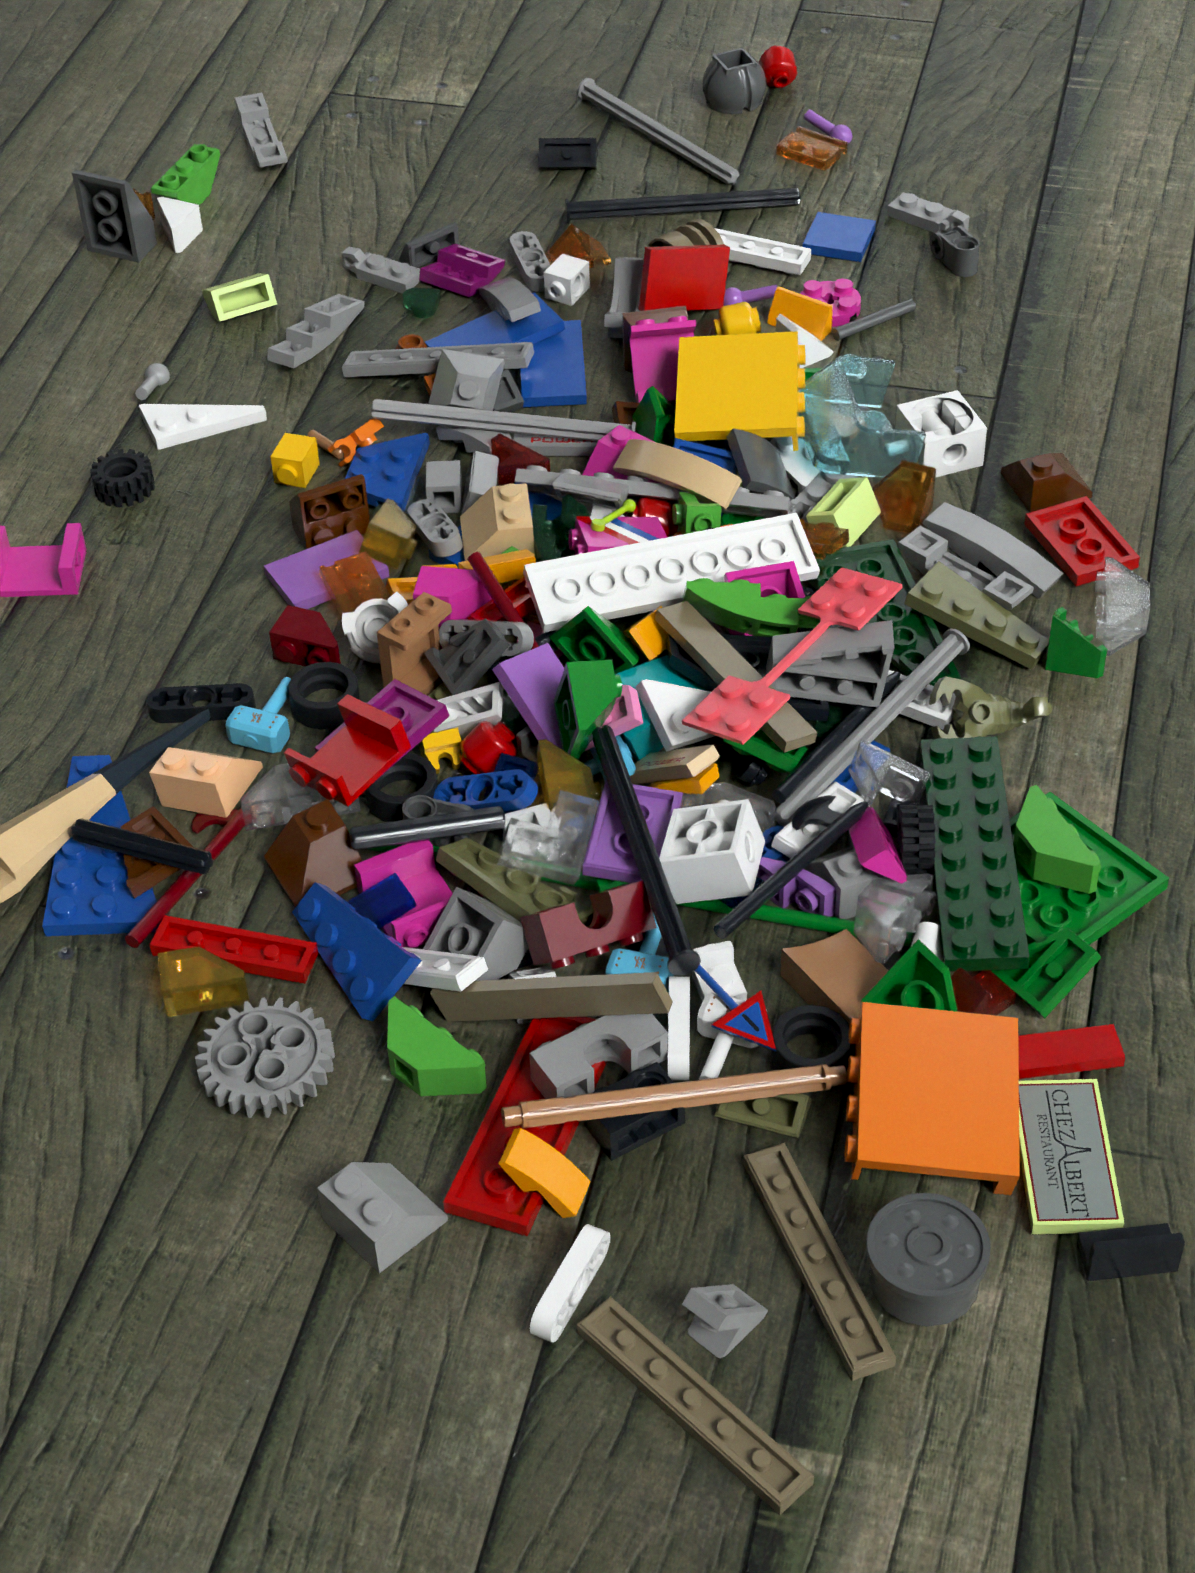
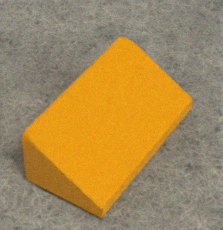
M778 286L768 314L767 324L776 327V318L779 314H782L822 341L832 332L833 305Z
M527 549L483 557L499 583L521 579L524 577V565L536 563L535 555ZM469 561L458 562L459 569L474 570Z

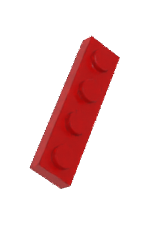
M164 915L149 944L153 956L304 984L318 956L316 942Z

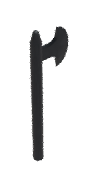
M894 672L887 676L881 702L896 687L900 678L899 672ZM857 705L772 792L774 800L784 803L876 707Z
M831 795L815 798L801 806L793 816V828L799 830L809 824H820L827 828L714 926L715 934L721 939L728 937L857 823L868 808V802L863 801L853 805L843 814L828 807L836 798V796Z

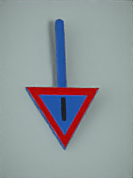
M699 965L694 971L731 1009L729 1013L711 1024V1027L776 1052L762 991L760 990L738 1005L708 972Z

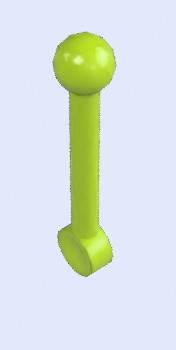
M632 499L625 500L622 507L604 518L593 519L591 529L598 532L604 531L607 523L625 512H633L636 509V503Z

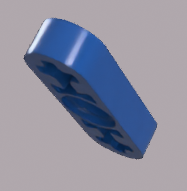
M520 769L456 776L443 780L435 789L433 799L455 804H465L474 810L496 806L502 807L503 811L520 810L533 803L538 793V785L528 774ZM492 785L490 795L486 799L479 801L481 791L485 787Z

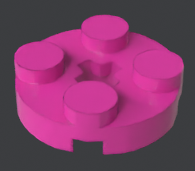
M844 278L836 281L821 282L809 280L804 283L800 294L833 305L832 327L847 324L850 322V317L856 314L857 318L860 314L861 296L853 288L851 280Z

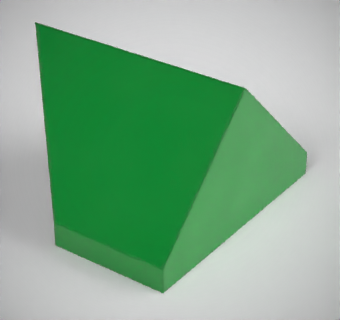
M654 386L646 390L632 418L636 422L638 434L657 443L673 447L675 442L676 408Z
M1064 607L1056 609L1052 616L1045 670L1091 678L1102 677L1107 648L1104 645L1096 647L1090 641L1094 636L1092 634L1084 636L1079 630L1076 619L1073 621L1066 620L1067 610Z
M919 939L861 1000V1002L958 1012L949 967Z

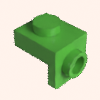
M679 492L678 504L673 505V523L678 525L682 534L703 531L708 527L719 528L721 525L722 508L718 503L700 504L694 494Z

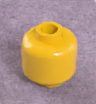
M748 302L721 307L719 319L713 320L716 335L755 334L761 332L757 308H752Z

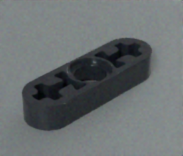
M242 683L162 687L150 692L146 699L149 716L157 723L185 722L209 709L211 716L209 721L227 720L234 708L240 705L256 709L253 689ZM199 700L210 701L209 704L201 707L192 705Z

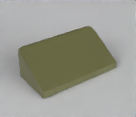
M799 1093L720 1103L717 1105L715 1117L799 1139L812 1099L808 1095Z

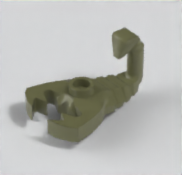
M946 676L940 678L935 683L929 705L934 704L940 698L944 707L950 704L953 693L956 696L952 709L954 710L953 723L958 732V737L950 723L944 726L943 731L938 726L931 727L934 739L986 737L1000 734L1034 719L1049 716L1053 709L1052 705L1048 702V697H1032L1026 703L1013 701L1000 695L986 694L980 687L970 682Z

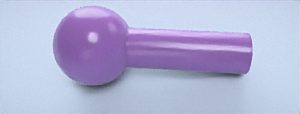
M810 109L806 112L804 120L829 135L831 142L840 145L851 142L852 132L846 125L835 126Z
M777 285L740 291L734 287L725 289L723 306L774 298Z

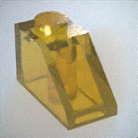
M387 498L369 522L359 553L398 569L404 559L410 560L415 551L418 541L414 540L413 536L417 526L395 501Z
M546 739L538 740L536 761L544 803H547L556 824H564L573 815H584L591 821H594L596 806H599L602 791L599 782L593 783L591 768Z
M201 947L158 953L161 992L167 1017L243 1005L245 1001L250 1003L244 970Z

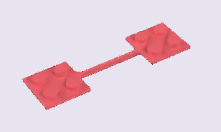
M841 567L798 609L799 614L820 620V623L768 674L758 681L749 682L729 675L682 720V724L744 745L790 699V694L768 687L829 626L841 625L859 631L903 588L902 584Z

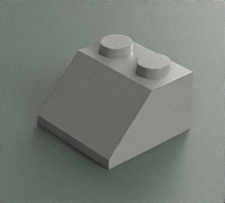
M456 887L423 949L484 957L488 971L475 980L482 981L498 980L516 970L529 947L520 921L491 901Z
M351 1162L317 1187L323 1220L378 1273H381L448 1221V1216L391 1163Z

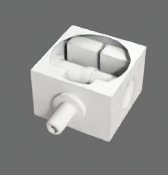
M956 390L897 405L894 440L884 442L883 451L886 455L901 452L920 479L924 481L983 466L987 427L960 392Z
M749 799L730 802L728 800H719L715 804L673 809L659 859L676 904L748 896L753 892L765 839Z

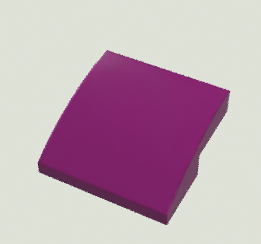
M453 244L438 250L437 262L420 268L419 280L471 297L478 293V288L489 284L495 279L505 266V260L468 247Z

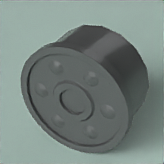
M934 1193L909 1194L886 1204L874 1216L867 1233L866 1251L870 1264L869 1279L873 1295L888 1313L906 1323L926 1327L948 1324L966 1314L977 1299L979 1284L987 1271L991 1253L990 1238L981 1219L961 1202Z

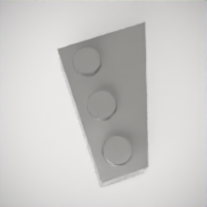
M892 620L867 623L859 631L847 627L827 629L771 686L777 691L790 694V697L879 708L894 651ZM811 631L772 636L766 664V674Z

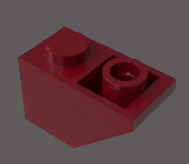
M287 605L269 631L273 659L305 667L320 662L341 664L338 642L322 614L317 611Z

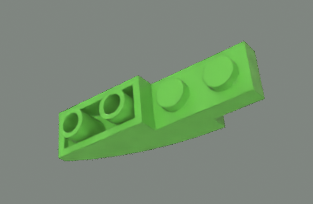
M699 578L694 581H687L683 593V602L688 601L703 617L729 629L753 636L772 637L796 633L798 628H815L820 623V620L798 613V609L811 596L787 598V596L782 594H773L761 597V584L750 583L747 580L738 579L731 582H714L708 578Z

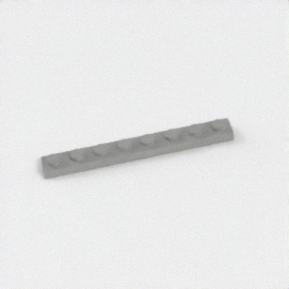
M530 465L527 466V469L517 468L515 483H527L528 492L557 495L552 486L556 478L562 473L581 475V473L572 469H561L560 473L547 472V469L544 467ZM602 472L594 473V476H586L629 485L627 499H632L635 503L640 498L645 497L667 501L673 507L674 504H678L679 492H686L663 483L648 482L646 478L639 476H629L627 480L614 479L613 475ZM739 487L726 510L722 509L721 513L766 518L787 515L791 511L790 498L784 497V494L779 491L767 490L763 494L750 493L749 489Z

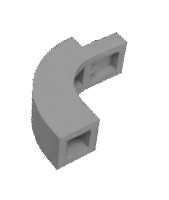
M615 258L612 304L610 311L605 314L604 327H608V337L623 338L622 313L640 311L639 300L644 258Z

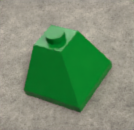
M589 606L585 607L549 637L571 662L612 660L615 674L633 667L641 655L627 636Z
M612 660L566 662L554 698L565 767H573L592 741L593 730L596 727L601 728L612 712L616 698L621 697V677L619 674L614 673Z

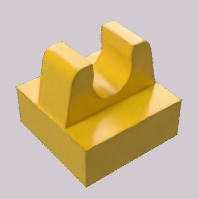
M458 728L431 733L420 742L421 755L431 762L436 770V774L440 772L438 761L441 758H449L454 770L460 767L461 737Z

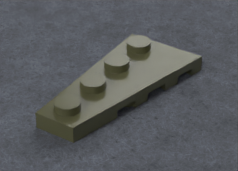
M940 561L907 594L905 605L950 628L959 630L965 636L1031 670L1048 650L1049 640Z
M469 838L439 847L436 858L438 863L521 922L520 917L574 902L580 921L586 927L591 925L593 920L592 904L589 907L575 900L576 892L564 886L557 891L541 883L542 875L530 869H513L509 867L510 859Z

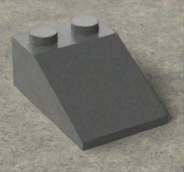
M74 170L72 176L87 250L139 263L157 245L153 218L128 181Z

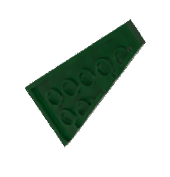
M894 539L813 553L820 572L818 578L806 581L816 590L823 586L841 567L902 584L903 588L867 623L892 620L894 651L891 663L905 676H909L943 641L932 618L904 604L908 592L916 584ZM953 660L929 683L930 685L934 686L940 678L945 676L961 679Z

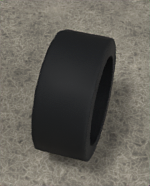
M333 662L311 664L294 674L289 682L292 714L299 723L309 728L322 730L339 727L344 723V719L337 703L347 694L360 700L358 679L351 669L342 664ZM321 689H335L344 693L339 698L329 702H313L305 699L309 694Z
M407 753L365 790L367 805L372 814L386 822L403 820L402 806L406 799L415 795H426L433 798L435 789L438 786L435 768L424 757ZM398 780H411L423 785L416 792L405 796H392L380 791L387 784Z
M806 1005L795 1007L782 1014L775 1023L772 1034L776 1052L771 1050V1057L776 1070L827 1064L828 1067L844 1065L847 1072L849 1057L852 1056L853 1044L848 1042L849 1023L839 1013L827 1007ZM816 1034L832 1040L837 1046V1050L827 1057L811 1059L793 1053L787 1047V1043L799 1035Z

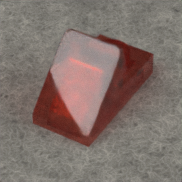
M500 433L491 439L492 455L499 458V486L515 484L517 468L527 469V466L536 465L547 469V472H550L549 458Z
M958 968L951 976L958 1012L996 1016L1015 1003L1016 993L991 970H983L972 977L964 969Z

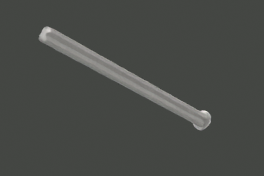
M585 78L580 82L577 88V95L580 99H588L724 183L734 185L737 182L739 172L735 168L598 87L593 79Z
M382 399L373 400L371 414L374 419L599 441L618 425L636 432V422L634 421L632 425Z
M948 629L943 634V641L880 704L879 708L877 707L794 793L773 811L774 820L780 826L785 827L792 821L794 814L801 806L817 798L958 654L963 655L969 650L970 644L967 637L957 629Z

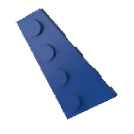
M315 882L292 911L311 942L317 943L319 954L362 1019L374 1021L388 1004V1001L397 993L422 961L414 953H410L402 948V944L392 936L386 935L377 928L378 925L369 918L357 913L351 904L326 885Z

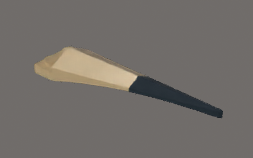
M209 709L204 710L0 825V904L20 892L48 860L73 836L71 828L75 826L76 820L81 818L89 820L119 791L159 759L168 747L173 748L209 721L211 718Z

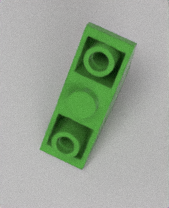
M194 144L151 187L152 194L200 206L211 193L220 157V149L207 147L204 144Z
M1037 785L1030 787L1015 827L1013 847L1016 859L1033 880L1088 894L1095 892L1099 872L1101 871L1099 857L1093 850L1088 849L1080 839L1076 828L1072 824H1068L1058 812L1055 802L1051 798H1047Z
M395 996L388 1001L387 1050L391 1075L419 1096L479 1094L487 1089L486 1066L478 1052L471 1048L466 1049L454 1040L445 1028H437L425 1019L415 1006H407Z

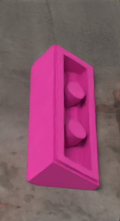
M868 806L862 818L849 829L859 862L863 867L902 884L907 881V875L892 835L875 809Z

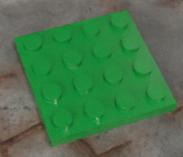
M1048 792L1045 794L1046 797L1051 798L1055 802L1058 812L1068 824L1070 823L1076 828L1080 839L1088 849L1093 850L1097 854L1101 863V871L1099 872L1096 891L1088 894L1033 880L1015 857L1027 943L1042 942L1049 935L1069 928L1090 945L1165 891L1168 887L1169 877L1052 792ZM1021 811L1010 818L1013 843L1015 827Z

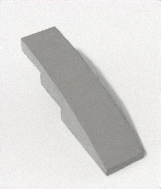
M512 277L503 278L478 288L480 296L492 311L497 310L504 320L510 319L511 322L541 311L538 299L526 286Z
M337 294L305 308L304 321L286 328V340L268 348L267 360L291 368H295L310 360L330 345L352 323L364 308L365 301Z
M946 502L940 505L922 523L933 533L948 540V546L971 565L977 567L980 563H983L996 576L1006 571L1034 587L1032 594L1037 599H1040L1064 574L1034 549L1005 530L973 513Z

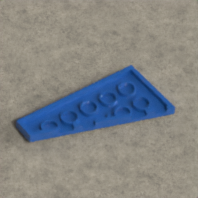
M110 755L72 756L67 788L112 763ZM119 791L89 820L121 829L122 825L130 821L122 792ZM72 836L55 853L42 925L45 936L129 933L157 902L153 889L150 888L134 899L127 887L128 872L124 862V853L78 842ZM160 923L154 928L152 932L157 931Z

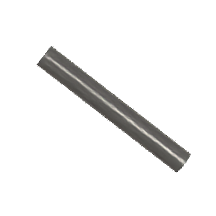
M908 299L836 327L832 330L833 337L838 341L914 311L916 304L913 299Z

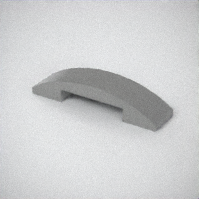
M262 92L235 97L242 129L257 166L265 167L288 162L282 142L278 141L270 121L268 106Z
M919 526L898 542L899 550L922 574L925 575L940 561L1006 610H1012L1033 592L1034 587L1006 571L995 578L947 551L948 540L922 526Z

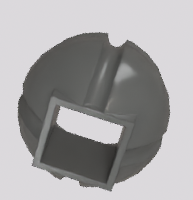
M743 47L712 55V61L706 68L703 76V92L706 97V103H710V108L726 114H742L745 107L748 111H753L763 101V95L766 90L764 70L759 62L747 53Z

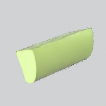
M258 273L202 290L212 316L219 322L277 305L269 274Z
M867 477L839 479L806 515V518L812 530L821 540L835 548H845L854 544L881 513V510Z

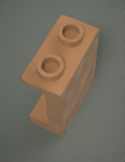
M423 592L377 631L383 688L396 679L428 696L443 682L425 653L432 647L441 650L438 624L452 612L451 604Z

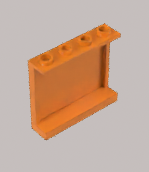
M862 1002L858 1018L850 1019L848 1035L849 1044H856L855 1056L849 1057L847 1082L854 1083V1095H848L846 1105V1122H853V1135H847L844 1152L845 1162H852L851 1179L858 1180L861 1169L869 1168L993 1181V1194L1011 1195L1020 1177L1018 1018Z

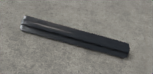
M496 806L352 827L349 830V840L352 849L357 851L500 830L505 828V813L502 807Z
M82 818L76 820L75 826L71 828L75 841L203 875L207 874L210 867L213 866L214 860L211 853L198 848Z

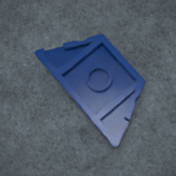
M428 433L357 448L345 479L363 474L368 504L378 507L381 502L392 505L393 513L403 515L430 445Z

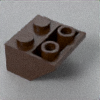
M363 474L298 493L289 501L293 529L305 549L358 530L361 535L371 532Z

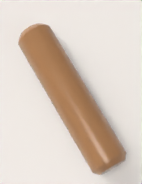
M315 430L309 431L307 436L315 437L317 445L330 453L328 448L334 442ZM340 449L330 453L338 459L344 458V453Z

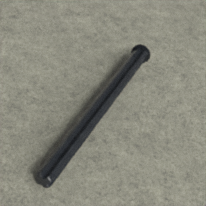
M798 188L579 202H569L568 199H565L566 223H570V220L797 206L800 204V191Z
M608 725L602 728L596 727L592 732V740L669 956L667 962L668 970L674 975L691 973L698 968L701 959L699 954L691 948L613 729Z

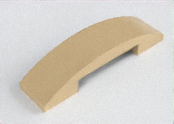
M639 439L628 440L613 467L615 472L626 476L646 477L692 493L698 501L707 504L718 503L724 510L728 508L742 482L739 476L696 455L661 443Z

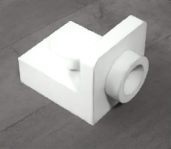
M731 941L708 944L693 949L700 956V965L730 997L744 1001L747 1000V991L734 964V947ZM695 971L692 972L693 980L702 1001L706 994L715 993Z

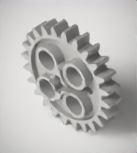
M261 998L259 1007L255 1008L248 1001H245L244 1011L240 1013L230 1007L228 1009L230 1018L228 1020L220 1017L214 1018L217 1030L205 1029L206 1041L197 1043L199 1055L195 1056L200 1085H204L206 1096H215L218 1107L229 1102L231 1114H235L242 1107H246L248 1118H251L257 1109H263L264 1116L269 1118L274 1107H278L283 1114H287V1104L290 1102L303 1107L302 1095L306 1094L316 1097V1084L327 1085L326 1073L333 1072L334 1070L332 1058H335L334 1045L330 1029H325L323 1017L314 1018L311 1007L301 1012L298 1001L293 1002L286 1008L284 1007L283 998H278L274 1006H268L266 998Z

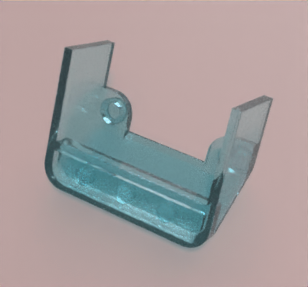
M845 354L844 356L837 357L805 381V388L799 389V392L805 393V412L799 413V417L804 416L805 437L802 438L815 468L830 474L911 480L926 438L925 432L892 429L889 420L883 413L876 410L860 411L859 406L881 408L895 367L894 360Z

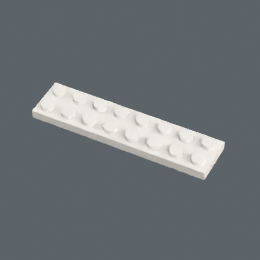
M797 513L526 564L524 565L523 574L544 633L560 629L587 606L591 607L605 619L610 620L654 611L660 606L663 608L683 601L686 582L699 578H708L714 582H724L726 572L794 561L800 581L818 578L820 569Z

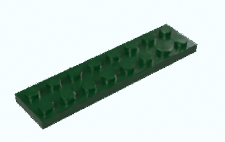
M998 736L922 739L920 752L926 805L933 806L935 816L936 852L934 858V880L939 925L941 928L943 963L949 967L950 971L1029 969L1030 957Z

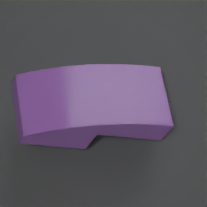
M761 857L755 889L762 885L786 862ZM803 869L769 900L780 908H786L795 902L804 912L832 917L835 909L836 887Z

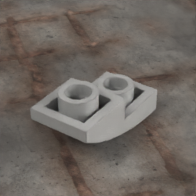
M442 425L436 427L439 440H453L454 443L464 442L466 452L479 451L492 455L500 451V446L511 440L509 432Z

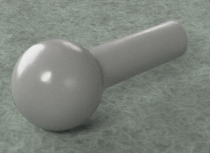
M160 363L149 365L144 373L145 381L135 392L136 397L140 400H145L158 385L168 382L170 373L167 367Z

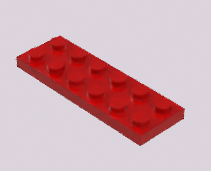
M585 1016L532 1019L443 1201L444 1212L524 1236L529 1235L545 1198L538 1190L523 1192L499 1165V1161L514 1129L521 1128V1125L504 1127L501 1109L503 1107L518 1106L519 1102L545 1099L531 1080L529 1053L536 1050L543 1043L552 1042L574 1031L578 1026L591 1023L596 1019ZM601 1061L592 1065L594 1068L595 1088L607 1061ZM568 1121L561 1124L522 1129L545 1141L565 1156L580 1121Z

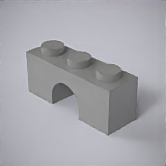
M653 1014L603 1016L591 1023L578 1026L574 1031L552 1042L543 1043L536 1050L530 1052L531 1080L545 1099L566 1098L593 1093L595 1091L593 1064L601 1061H612L620 1064L630 1074L636 1069H643L655 1062L661 1063L668 1059V1032Z

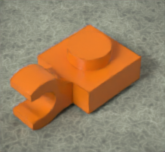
M372 418L344 439H339L331 444L328 451L331 453L336 449L342 450L344 459L338 465L340 467L346 466L352 462L356 453V447L369 446L375 442L377 438L374 433L383 428L384 425L380 419Z

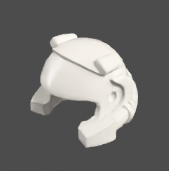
M395 592L388 600L370 599L360 604L354 612L342 613L344 636L347 635L351 645L350 649L353 653L365 661L381 664L377 631L408 606L403 596Z

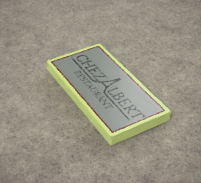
M1098 1080L1019 1081V1155L1032 1234H1070L1124 1228V1218Z

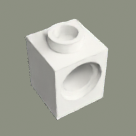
M561 254L544 271L545 298L572 306L590 288L589 261Z

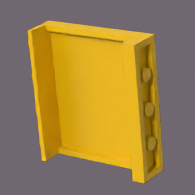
M798 331L679 337L675 438L690 442L725 440L731 430L735 428L753 433L761 438L792 436L793 451H798L799 437H805L804 416L799 417V413L805 412V393L799 392V389L805 388V368H799V365H806L805 345H799Z

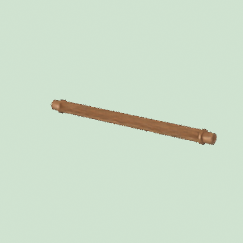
M827 1064L581 1094L566 1098L557 1097L519 1102L518 1106L503 1107L501 1109V1116L504 1127L521 1125V1128L561 1124L568 1121H585L665 1111L672 1108H688L776 1097L783 1094L791 1095L830 1090L831 1086L845 1085L847 1083V1072L844 1065L828 1067Z

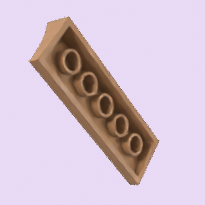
M847 929L815 943L782 948L781 951L782 978L809 1005L827 1007L839 1013L849 1025L851 1018H858L862 1005L861 1000L888 972ZM856 1044L852 1045L854 1052L856 1051Z

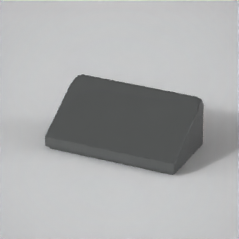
M450 223L405 243L399 257V262L418 268L438 259V250L453 244L459 245L458 223Z

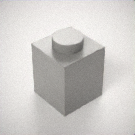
M460 460L427 462V499L435 500L445 513L462 512L463 486Z

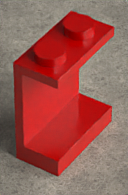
M349 694L337 703L346 726L311 758L291 748L284 752L290 766L289 774L297 784L302 787L307 785L317 790L325 799H329V801L334 799L347 807L411 748L400 719Z

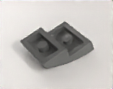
M733 428L726 438L739 476L742 479L743 487L750 491L762 492V494L767 490L779 491L784 494V497H789L790 501L795 499L780 453L776 447L758 435Z

